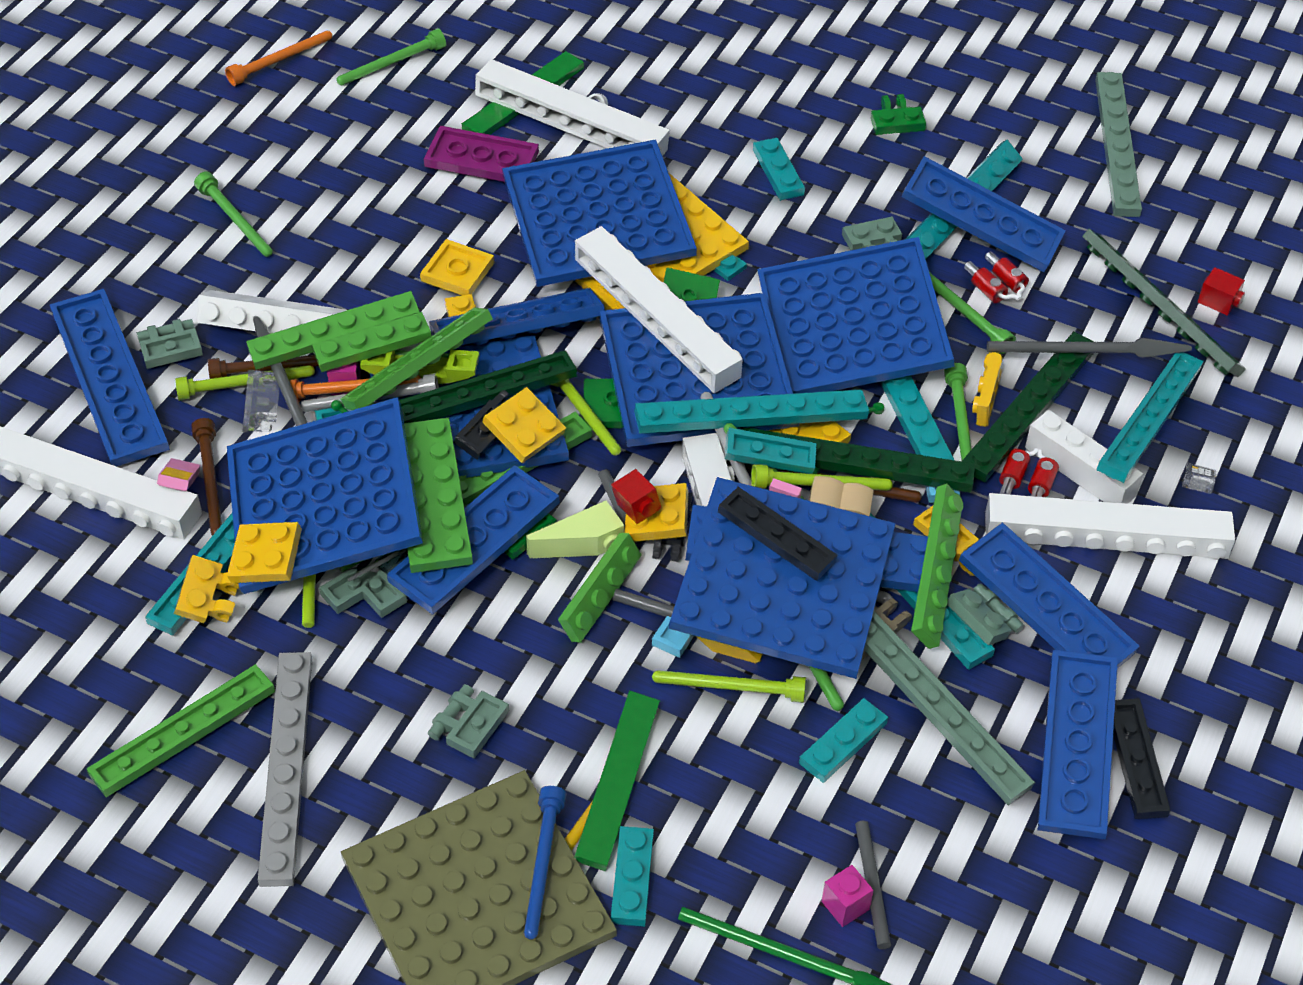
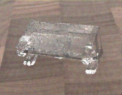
M248 370L242 432L272 431V425L261 424L260 421L276 422L279 385L273 372Z

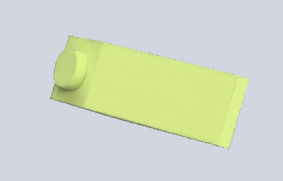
M606 500L526 535L527 555L529 558L598 556L608 550L619 533H624V524Z

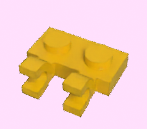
M192 555L174 614L201 623L206 621L207 616L227 623L233 613L235 602L225 599L212 600L215 589H219L235 596L237 589H239V584L231 583L227 573H221L223 564Z

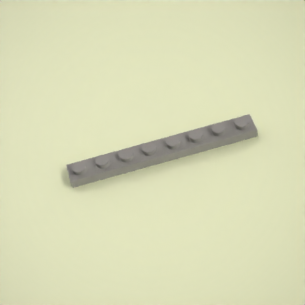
M311 652L279 653L258 871L259 887L294 886L312 671Z

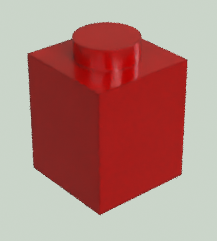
M1214 267L1203 283L1198 303L1228 316L1233 307L1238 308L1243 301L1245 292L1242 291L1245 280Z
M637 469L611 484L617 505L636 524L662 509L656 488Z

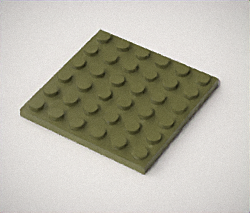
M525 770L340 851L343 862L404 985H515L617 936V929L555 823L538 935L532 940L525 937L524 929L543 812L538 804L539 794Z

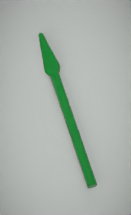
M682 907L678 917L680 921L851 985H892L867 972L854 971L686 907Z

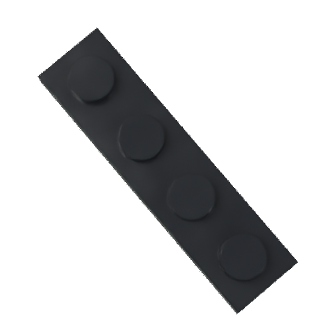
M737 487L719 504L718 513L814 580L818 581L836 563V553L740 487Z
M1140 698L1115 700L1113 737L1135 819L1168 817L1171 810Z

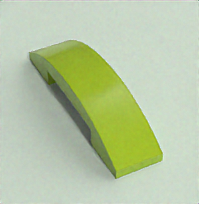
M394 350L361 360L360 367L376 375L403 355H395ZM450 350L449 358L442 357L438 362L424 366L419 370L418 375L423 378V375L435 373L438 384L468 379L475 376L480 356L479 351Z

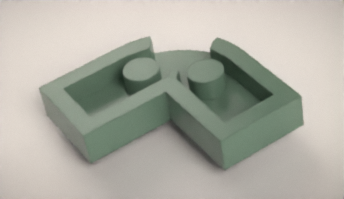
M355 567L319 587L320 595L337 614L365 599L375 612L383 618L407 603L406 595L390 584L387 574L380 569L377 573L369 571L352 581H348L349 577L357 573V568Z

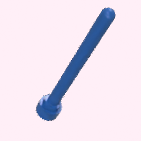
M544 786L540 789L538 804L543 812L524 929L525 937L530 940L535 939L538 935L556 816L564 809L567 793L558 786Z

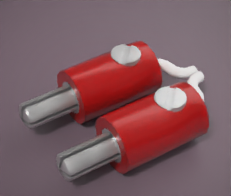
M991 251L986 254L985 259L993 265V274L985 267L979 269L971 261L965 264L964 268L973 276L971 282L993 303L1010 298L1018 301L1023 297L1021 293L1024 292L1029 278L1008 258L999 259ZM1005 285H1007L1014 293H1017V295H1007L1008 288Z
M1036 448L1032 452L1022 449L1011 450L999 478L1000 483L1003 485L1000 494L1010 495L1012 489L1020 487L1031 460L1030 456L1037 454L1040 459L1031 477L1028 491L1034 497H1047L1059 470L1058 463L1051 458L1043 456L1042 450Z

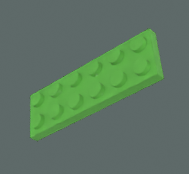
M449 418L404 423L423 538L422 544L407 548L411 573L472 565V552Z

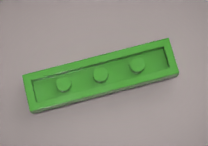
M419 312L312 344V348L321 372H325L424 342L431 337V331L423 313Z
M629 533L618 534L558 618L559 623L571 642H582L612 599L615 590L619 589L642 556Z

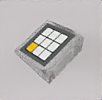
M1187 463L1182 487L1211 494L1216 481V470Z

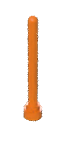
M328 30L244 66L242 64L228 66L225 68L226 77L232 86L239 85L251 73L331 40L332 33Z
M417 375L415 378L407 381L404 380L398 385L418 382V379L422 378ZM298 379L289 381L298 402H300L301 399H305L308 395L351 392L368 379L305 384L304 382H299Z

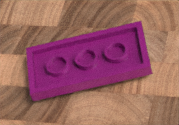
M440 126L424 157V167L505 182L502 168L535 162L539 153V144Z

